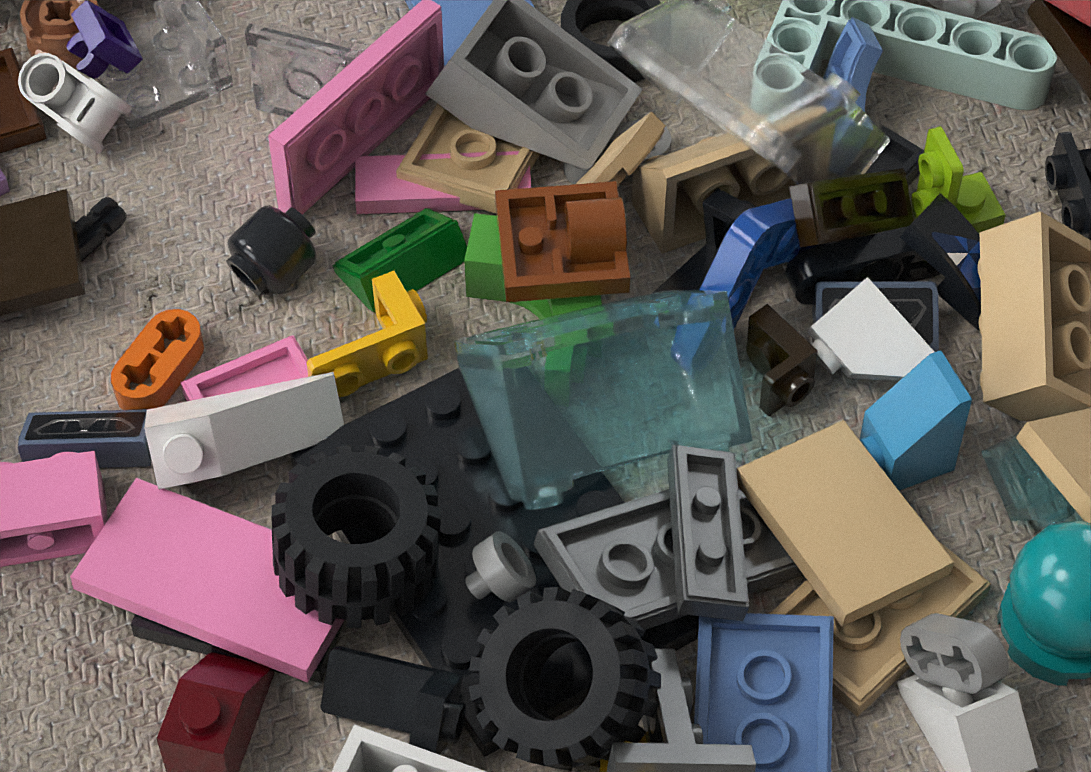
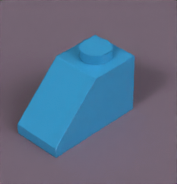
M941 350L929 354L864 413L859 440L899 491L954 471L972 398Z

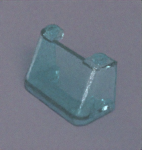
M670 290L650 293L474 334L454 341L459 370L509 498L523 501L525 509H540L563 502L562 492L573 488V479L668 454L672 445L730 452L729 447L753 441L727 291Z

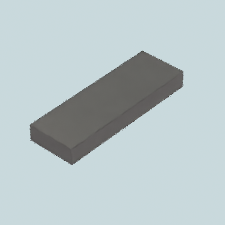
M672 445L667 457L678 614L743 621L749 609V597L735 453Z

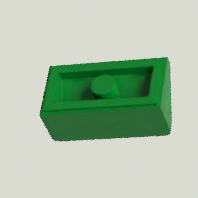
M425 208L339 259L332 266L338 277L359 300L375 313L373 278L395 271L406 291L412 289L417 291L462 264L465 260L467 245L457 220Z

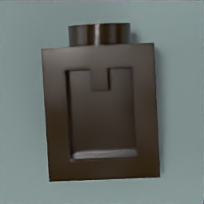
M768 304L750 315L746 352L752 365L764 375L762 378L759 408L767 416H771L785 405L793 407L799 404L811 392L815 384L814 376L818 350Z

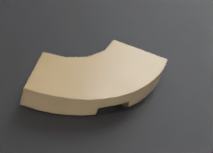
M651 111L613 140L599 160L576 184L616 181L618 187L626 175L630 176L651 152L665 132L664 128L666 125Z

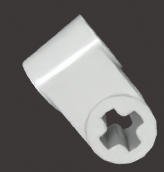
M39 53L31 57L23 65L19 73L18 85L22 95L56 120L59 127L98 154L105 148L102 140L121 114H129L133 108L90 77L88 79L57 56L49 53ZM59 81L56 89L51 93L54 85Z

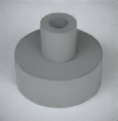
M497 531L473 548L472 555L477 570L467 576L465 581L468 589L476 598L482 599L493 592L502 600L513 602L517 599L516 597L526 593L536 585V575L530 560L522 548L507 534Z

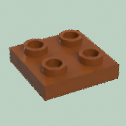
M616 181L495 190V206L506 303L630 293L625 211L622 197H618Z

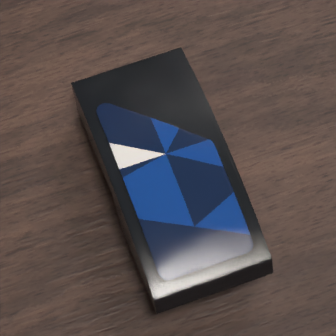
M940 193L911 223L900 238L945 277L937 286L938 295L980 331L981 280L977 268L980 259V235L961 212Z

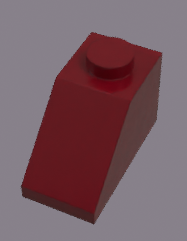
M210 652L187 671L178 681L156 738L166 772H239L275 673L274 669L256 662Z

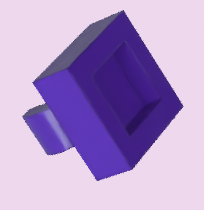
M85 0L71 14L79 32L68 41L66 47L69 52L83 59L76 65L77 70L95 79L101 76L109 64L128 74L143 60L124 21L89 0Z

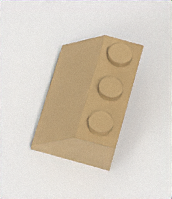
M791 110L772 118L756 120L749 126L718 137H707L697 144L666 155L653 156L644 163H641L633 172L632 205L662 254L705 239L703 201L717 188L739 200L749 201L756 207L790 199L789 186L821 181L830 120L824 112Z
M1041 211L980 232V259L977 268L981 280L979 330L982 336L980 386L983 392V403L1020 421H1034L1091 408V240Z

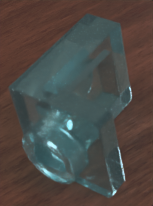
M1019 433L981 451L1011 521L1037 520L1039 527H1045L1058 523L1075 513L1070 503L1018 442L1016 436Z

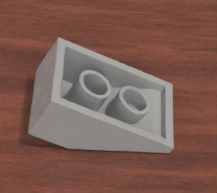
M493 0L425 94L474 130L588 171L643 89L525 0Z

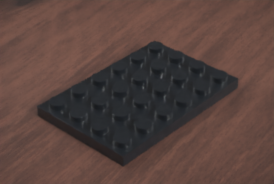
M507 344L341 426L318 444L290 453L293 468L298 463L309 467L310 456L324 451L327 456L335 455L337 447L351 445L352 452H364L365 446L380 448L379 455L388 457L394 452L405 457V468L409 469L418 466L426 474L425 485L434 486L438 494V507L441 508L436 578H431V589L424 599L414 597V609L404 616L396 611L391 612L390 615L424 666L463 675L459 702L466 704L463 726L484 757L497 751L500 747L492 741L497 732L483 729L476 717L485 709V706L471 702L469 686L479 684V674L469 671L471 656L482 658L485 645L477 642V639L483 628L495 631L499 626L493 615L503 606L518 610L519 605L517 599L513 602H507L493 592L482 599L476 598L470 592L465 579L477 570L472 555L473 548L497 531L510 536L522 548L534 569L536 585L529 591L543 597L544 588H561V586L533 545L538 530L625 503ZM348 528L336 532L341 541L347 544H366L384 537L375 531L364 528ZM687 615L646 629L641 640L653 644L655 649H675L677 651L698 639L699 616ZM581 641L571 642L557 649L548 658L542 669L539 693L543 707L552 719L583 703L590 691L593 678L592 662L586 647Z

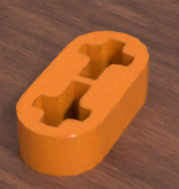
M170 309L158 313L147 323L118 360L111 372V384L115 399L121 409L138 410L162 407L181 385L180 382L184 381L204 352L201 327L194 315L181 309ZM181 334L185 335L186 337L185 342L176 339L179 338ZM165 338L169 340H174L169 344L167 348H165ZM150 375L152 385L142 384ZM134 382L140 385L135 390H131L129 384Z

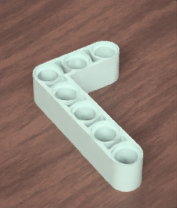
M782 0L753 71L749 117L753 123L756 120L772 118L791 110L803 111L823 59L830 60L844 27L852 17L870 25L883 49L873 72L1017 110H1032L1044 104L1048 98L1057 62V54L1047 40L1039 35L902 0Z

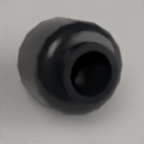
M263 206L228 239L231 257L226 262L237 278L254 293L260 295L266 290L273 294H280L286 291L316 261V250L310 240L316 233L315 229L299 211L292 207L284 213L273 206Z

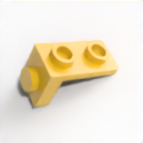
M395 271L372 279L375 314L383 329L312 357L306 362L308 377L334 372L339 397L348 396L357 391L361 386L390 374L405 373L417 363L428 359L425 328L427 315L424 305L414 289L405 290Z

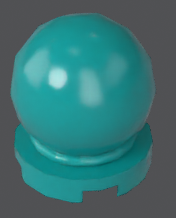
M1082 520L1049 525L1025 544L1017 554L1010 573V582L997 615L998 625L1001 624V632L1009 644L1007 653L1011 660L1032 677L1057 686H1067L1069 679L1091 678V523Z

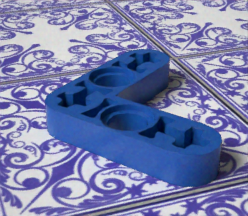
M791 198L744 211L726 233L671 350V360L695 377H702L721 357L763 269L792 261L801 252L817 246L812 245L800 248Z

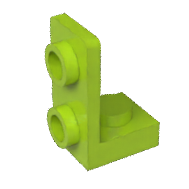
M940 126L929 129L924 153L920 154L918 160L920 175L917 191L913 192L911 196V206L915 219L941 193L972 224L979 235L982 231L1004 224L1006 214L983 173L978 172L963 176V165L943 128Z

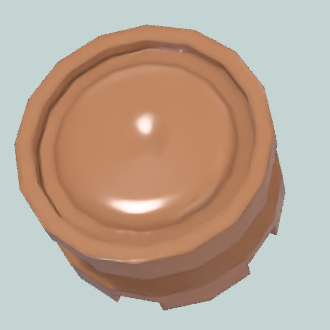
M24 0L20 10V18L31 57L39 53H49L77 69L76 65L83 59L69 52L66 45L79 32L71 14L85 0ZM89 0L98 6L97 0Z

